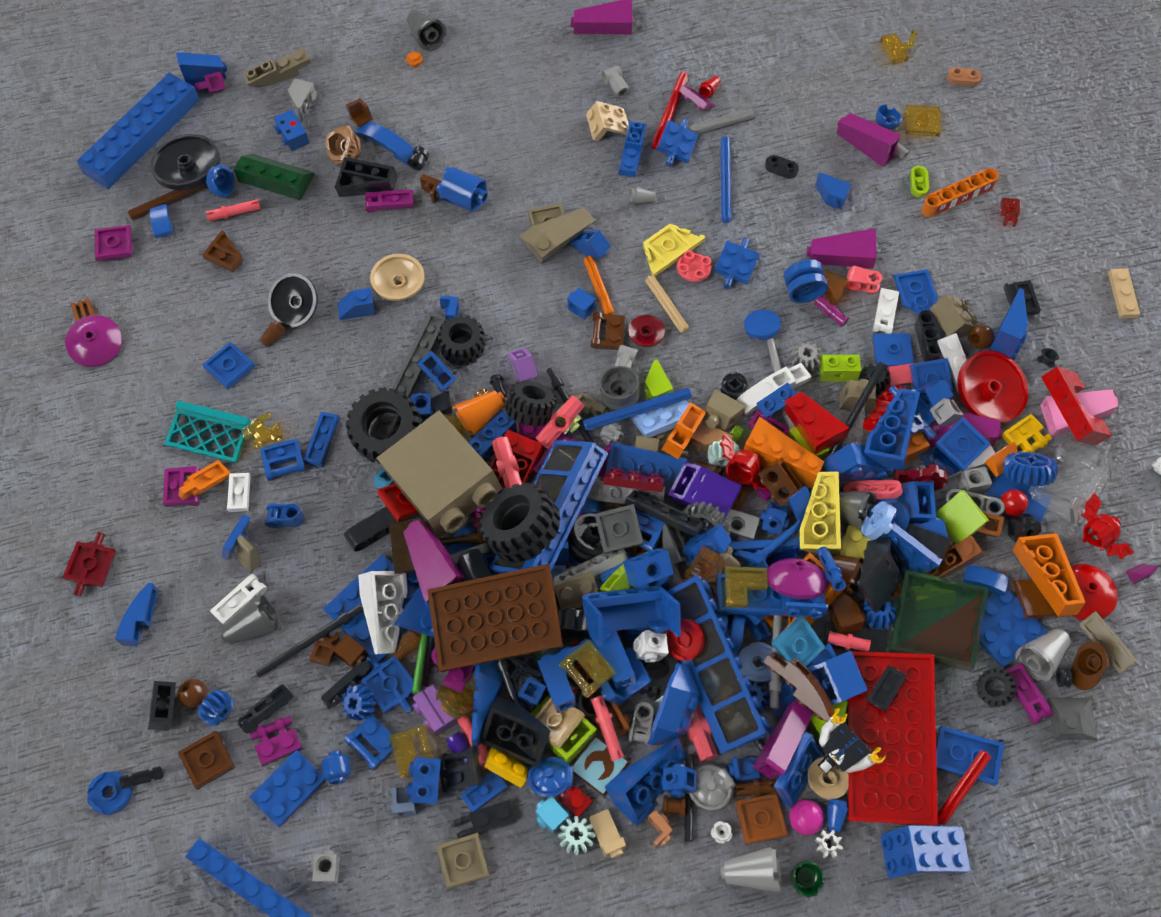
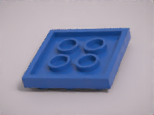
M1007 588L1006 595L994 594L980 605L974 639L1003 669L1015 659L1016 651L1021 646L1046 634L1048 630L1036 618H1024L1019 600Z

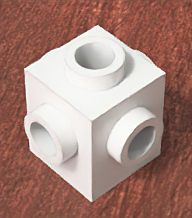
M652 630L643 631L634 640L636 659L651 663L660 661L669 654L666 634L654 633Z

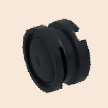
M729 373L724 376L720 391L736 400L747 391V379L740 373Z

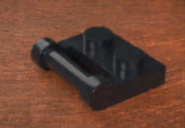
M470 746L467 750L449 755L444 753L438 756V758H441L440 780L442 793H449L482 784L478 762L479 749L477 746ZM468 758V764L449 769L450 763Z

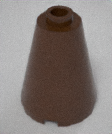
M816 553L814 557H816L820 561ZM831 554L836 566L841 569L842 578L847 585L843 592L854 597V592L859 590L858 580L861 577V565L864 558Z

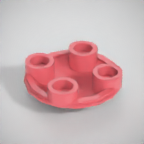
M686 251L677 261L676 268L680 276L688 281H703L711 274V259L693 251Z

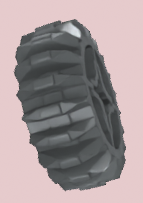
M696 501L682 511L692 517H698L699 520L705 523L704 528L699 534L721 524L730 536L729 530L731 525L727 524L729 518H724L725 512L720 513L718 511L719 506L713 508L712 502L706 505L705 501L700 504ZM680 530L682 537H684V542H688L690 538L694 537Z

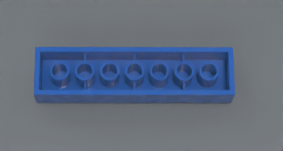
M168 73L77 160L82 173L109 189L199 102L195 87Z

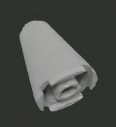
M1054 629L1021 646L1016 651V661L1019 659V662L1023 665L1031 679L1035 681L1045 680L1044 682L1053 677L1071 643L1070 637L1067 632L1061 629Z
M777 846L767 847L724 861V866H720L721 879H725L726 884L781 892V872L777 860L779 858Z

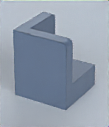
M392 787V806L395 817L417 815L416 802H411V797L407 796V789L398 790L396 787Z

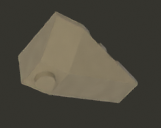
M581 208L534 225L519 236V239L537 260L543 264L592 225L595 220L585 208Z

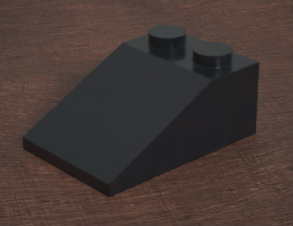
M499 696L491 706L480 743L535 767H539L551 730L519 704Z

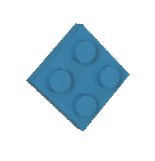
M804 616L797 617L771 642L778 654L787 662L796 658L805 666L825 648Z

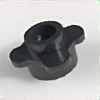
M1051 348L1042 349L1041 356L1037 358L1038 362L1053 368L1055 361L1059 359V355Z

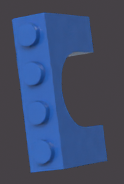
M616 630L611 632V636L603 641V647H598L592 639H586L580 645L565 647L559 653L545 655L541 660L537 661L557 713L577 705L568 682V675L571 668L581 660L595 659L603 663L609 671L616 690L636 682L634 671Z

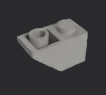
M294 78L288 93L298 116L303 119L306 113L309 112L312 101L316 99V91L313 83Z

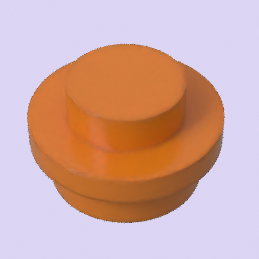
M410 52L406 56V61L411 67L421 65L423 58L419 52Z

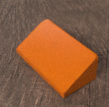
M1015 442L1004 447L985 461V464L996 477L1004 473L1003 462L1005 457L1013 452L1018 453Z

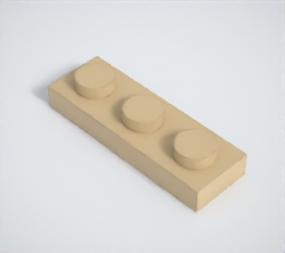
M1110 269L1108 275L1119 318H1138L1140 311L1129 269Z

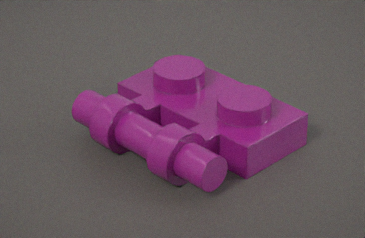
M290 716L283 719L281 717L275 719L274 723L267 726L261 725L257 730L250 733L252 740L261 737L262 742L254 746L262 766L289 756L296 750H303L296 730H286V726L293 724ZM279 730L280 735L269 739L267 734Z

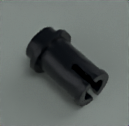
M500 374L492 375L489 381L490 385L493 386L497 393L501 391L503 396L506 397L507 392L503 384L504 378Z

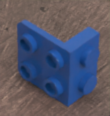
M633 648L627 649L625 653L634 671L636 682L617 690L604 664L596 661L590 665L593 670L592 676L598 684L600 683L603 689L601 693L606 701L620 705L651 683L648 672L641 660L636 659V651Z

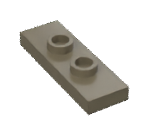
M1097 612L1092 613L1078 624L1093 642H1097L1104 648L1109 662L1119 674L1138 661Z

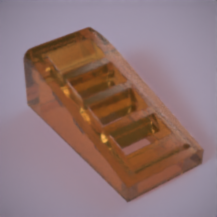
M703 545L683 576L691 579L695 576L691 573L693 572L700 576L701 579L706 580L717 564L720 555ZM694 567H696V568L699 569L700 571L704 572V574H702L701 572H699V571H697L696 569H694Z

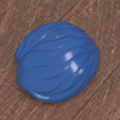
M223 164L212 167L206 178V184L210 192L221 198L232 194L235 183L232 170Z

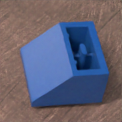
M851 650L808 667L809 671L824 688L832 705L868 690Z

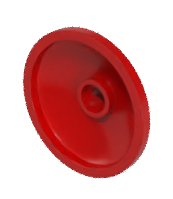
M1077 564L1071 566L1086 602L1077 615L1071 616L1082 621L1094 612H1097L1102 619L1108 617L1114 611L1118 602V591L1112 578L1105 571L1093 565ZM1089 585L1093 586L1094 590L1090 589Z

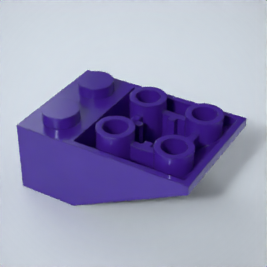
M685 462L668 496L678 506L684 508L696 501L699 504L705 501L706 505L712 502V507L716 508L719 506L718 511L720 513L725 512L724 518H726L742 486L702 466Z

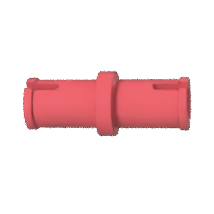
M830 631L827 643L845 647V650L855 649L869 652L871 640L853 637V634L844 635Z

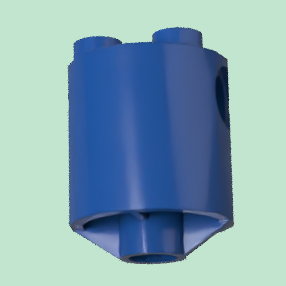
M454 167L445 168L442 182H439L436 188V192L439 193L441 200L471 212L477 211L486 202L488 197L485 179Z

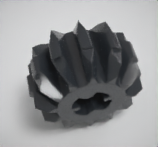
M870 363L868 367L864 366L859 375V381L861 379L869 381L878 364L874 366ZM886 367L876 383L877 395L881 391L884 392L891 382L889 378L890 372H886Z

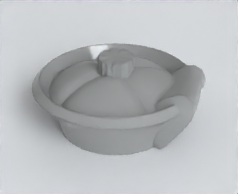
M704 765L697 768L696 793H689L693 802L706 810H717L724 807L730 801L733 787L736 785L726 768L716 765Z

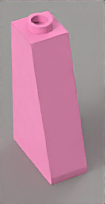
M1113 389L1076 393L1083 407L1096 418L1102 419L1110 416L1118 407V399L1114 395ZM1046 396L1041 404V409L1049 434L1052 438L1070 432L1071 430L1052 396Z

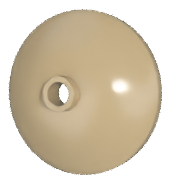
M392 254L382 258L374 265L370 275L371 285L376 294L390 301H402L413 297L420 291L425 279L424 270L420 262L406 254Z

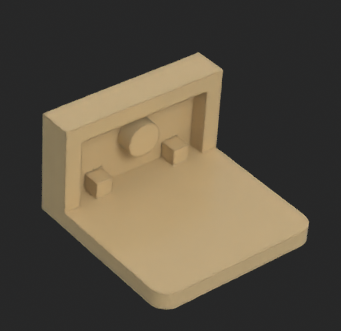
M596 101L588 110L586 117L594 141L599 142L607 131L627 135L629 124L623 108Z

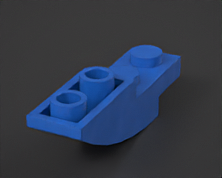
M630 122L618 175L636 177L647 124Z

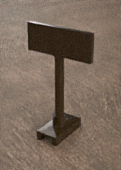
M478 518L477 532H470L469 535L439 538L443 546L469 542L470 544H484L485 541L480 534V519L483 518ZM413 520L389 523L395 574L415 572L403 533Z

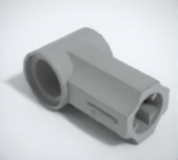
M617 65L602 71L604 83L611 87L616 97L620 99L626 97L630 89L623 79L620 67Z
M620 345L615 366H625L631 369L632 365L636 363L639 350Z

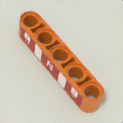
M987 168L927 195L922 206V213L927 217H933L993 190L999 178V172L994 168Z

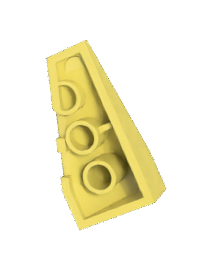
M818 472L800 527V550L816 554L820 547L825 546L831 554H840L839 472Z

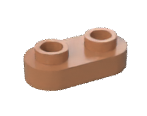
M954 67L949 70L947 80L954 85L977 86L982 75L975 69Z

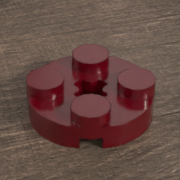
M929 465L923 469H910L907 480L908 482H933L934 491L944 488V483L948 484V475L945 471L940 470L938 465Z

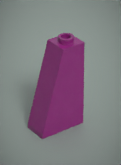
M619 0L574 10V17H571V27H574V34L632 35V0Z
M852 113L838 121L836 133L882 167L886 166L895 157L901 138L900 134Z
M876 229L812 239L811 245L807 246L806 257H809L810 260L819 261L821 265L873 268L877 258Z
M962 412L963 418L990 442L991 446L995 444L997 439L1000 440L1003 431L1000 428L1001 421ZM937 421L932 423L930 428L937 435L931 440L926 434L924 435L930 444L929 448L936 447L934 444L955 423L949 427L941 426Z
M419 519L412 521L403 533L423 598L429 603L428 589L460 583L465 577L428 522Z
M797 700L788 704L755 760L753 768L769 779L784 775L814 713L808 709V706L801 705Z

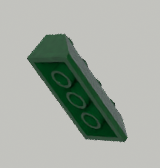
M255 154L241 156L234 167L238 182L297 200L302 199L315 175L312 171Z

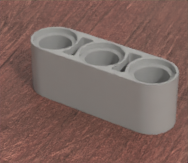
M950 490L945 496V502L950 501V494H958L961 490ZM965 491L970 498L979 500V509L982 512L997 516L1003 513L1004 503L1000 499ZM993 502L999 505L997 513L990 511V503Z

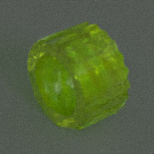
M735 425L730 432L736 444L744 432V428Z

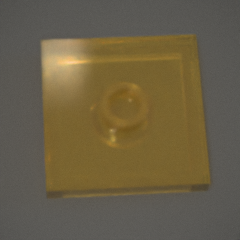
M906 104L905 134L939 137L941 134L940 107Z

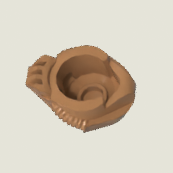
M349 126L338 127L327 134L325 145L327 154L333 163L342 165L344 157L356 159L359 156L360 139Z

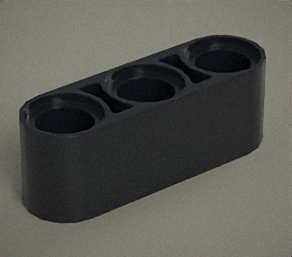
M923 310L919 313L915 322V331L922 359L924 362L938 360L942 352L937 342L941 338L936 319L931 311Z
M384 507L349 528L344 533V537L353 551L359 552L390 533L389 523L397 521L389 509Z

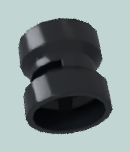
M416 146L412 152L413 155L409 157L407 163L411 168L420 171L424 168L430 153L425 148Z

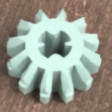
M721 439L719 442L714 441L713 444L709 445L707 453L709 463L718 465L720 468L727 467L729 462L726 457H722L723 448L719 445L722 442ZM733 441L734 453L740 451L739 445L735 444V441Z
M578 816L574 817V823L569 818L566 819L568 827L561 825L560 829L564 833L558 834L559 839H564L561 841L560 846L565 847L568 845L567 853H570L572 848H574L575 855H579V848L586 853L587 848L585 844L592 847L593 842L590 839L595 838V833L589 832L593 829L592 824L585 826L587 822L585 818L582 819L581 823H578ZM575 831H579V835L583 836H579V840H574V836H571V834L574 835Z

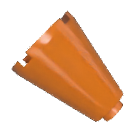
M494 390L452 406V409L458 410L455 414L466 431H472L473 434L470 437L473 438L505 407L504 402H506V399L501 391L497 393Z

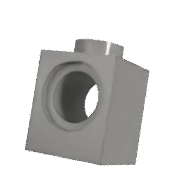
M946 398L930 409V412L941 426L949 427L964 416L954 400Z
M986 466L965 470L958 479V485L961 490L977 494L987 492L992 485Z
M323 850L321 854H314L312 876L314 884L338 885L340 857L334 854V851ZM326 862H331V869L323 873L321 871L322 865Z

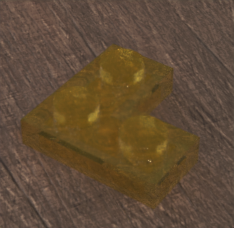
M725 567L726 607L747 608V589L767 590V568Z

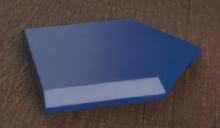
M928 269L893 275L904 307L917 314L923 310L931 311L930 307L938 301V296Z

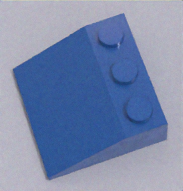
M1020 288L989 349V351L1003 353L1013 361L1028 336V333H1025L1028 327L1023 289Z

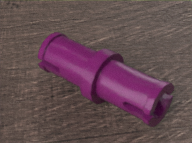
M822 295L814 302V305L821 309L827 318L833 319L840 327H843L849 320L848 317L837 309L838 307L835 304L829 303Z

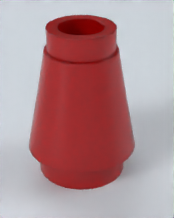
M713 76L700 84L699 93L705 98L712 97L721 83V79L718 76Z

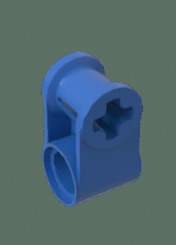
M271 503L266 506L268 513L264 525L267 527H299L304 522V515L296 504ZM297 513L295 517L290 518L292 514Z

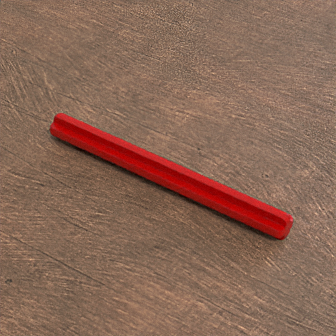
M682 71L678 76L652 142L653 150H656L666 123L673 118L682 95L679 90L682 85H686L688 79L687 72Z

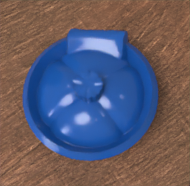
M554 756L542 758L539 767L532 766L529 770V786L538 795L545 797L556 796L571 788L574 769L562 758Z

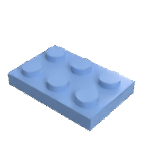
M687 400L630 418L644 437L651 438L675 428L689 403Z

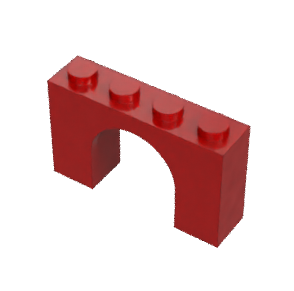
M1057 366L1041 376L1077 441L1098 445L1113 436L1105 421L1092 416L1077 398L1076 393L1085 389V386L1076 372Z

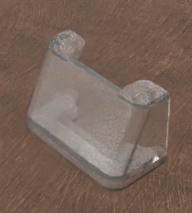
M1064 439L1062 444L1058 445L1055 450L1058 465L1056 480L1050 485L1031 486L1029 495L1034 502L1069 524L1080 527L1085 521V518L1081 517V515L1085 511L1086 501L1090 499L1093 493L1099 498L1109 482L1111 476L1110 451Z

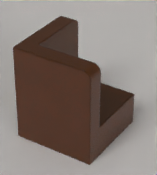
M361 98L345 105L350 119L358 127L373 120L368 105Z

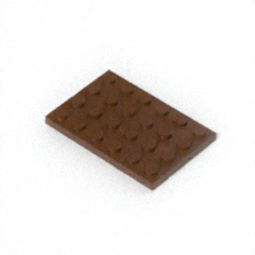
M549 564L427 590L439 672L564 647Z

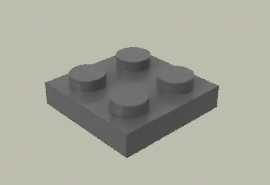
M634 504L595 514L604 554L644 544Z

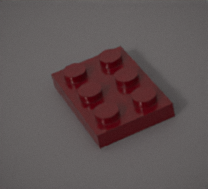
M611 468L604 475L603 485L662 492L664 478H661L660 474L649 473V476L641 475L639 471L625 473L622 472V469Z

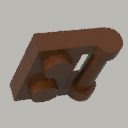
M594 312L592 318L594 321L593 339L590 346L595 349L619 350L620 345H624L625 315ZM601 322L607 323L605 341L600 340Z

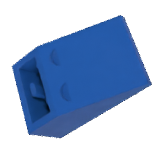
M917 481L901 483L903 493L893 500H897L905 506L909 512V524L927 523L930 519L936 518L934 483ZM877 499V504L878 502L886 499Z

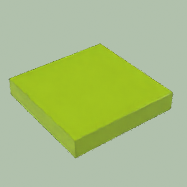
M961 490L936 512V518L944 520L947 525L948 535L955 544L973 535L989 521L965 490Z

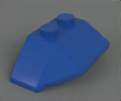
M676 664L675 671L670 677L654 720L648 744L663 745L674 738L686 734V731L690 728L692 714L699 704L700 692L688 665Z

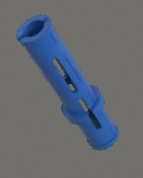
M825 546L820 547L817 550V556L826 571L825 576L827 580L831 582L834 590H843L846 587V583L842 578L841 569L836 566L829 549H826Z

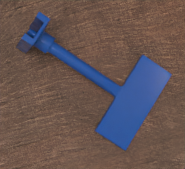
M806 486L787 499L797 518V522L763 550H758L756 553L738 550L734 553L736 558L742 559L745 563L741 566L743 571L757 575H766L769 568L765 561L766 557L800 530L811 497Z

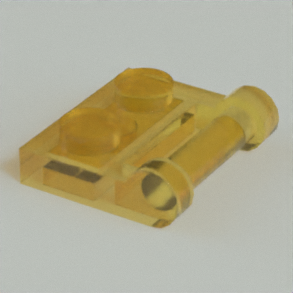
M589 640L559 664L582 689V694L585 698L592 695L595 690L616 674L614 669ZM575 660L579 662L594 681L592 684L589 685L572 665Z
M426 725L389 735L400 777L410 775V761H415V756H417L412 735L418 734L424 757L433 758L426 731H428Z

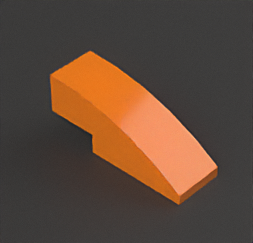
M690 402L662 450L679 459L706 411Z

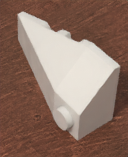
M370 571L358 575L360 598L375 654L395 653L400 629L393 624L402 613L403 601L407 596L406 573L395 574L394 571Z

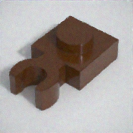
M337 632L333 638H328L330 634H327L323 637V642H316L309 657L310 662L330 667L335 656L333 649L339 641V634Z

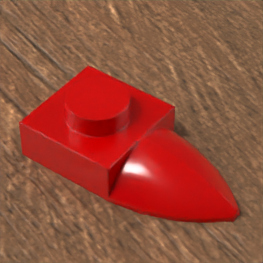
M574 786L556 795L561 804L574 816H578V819L593 803L589 797Z

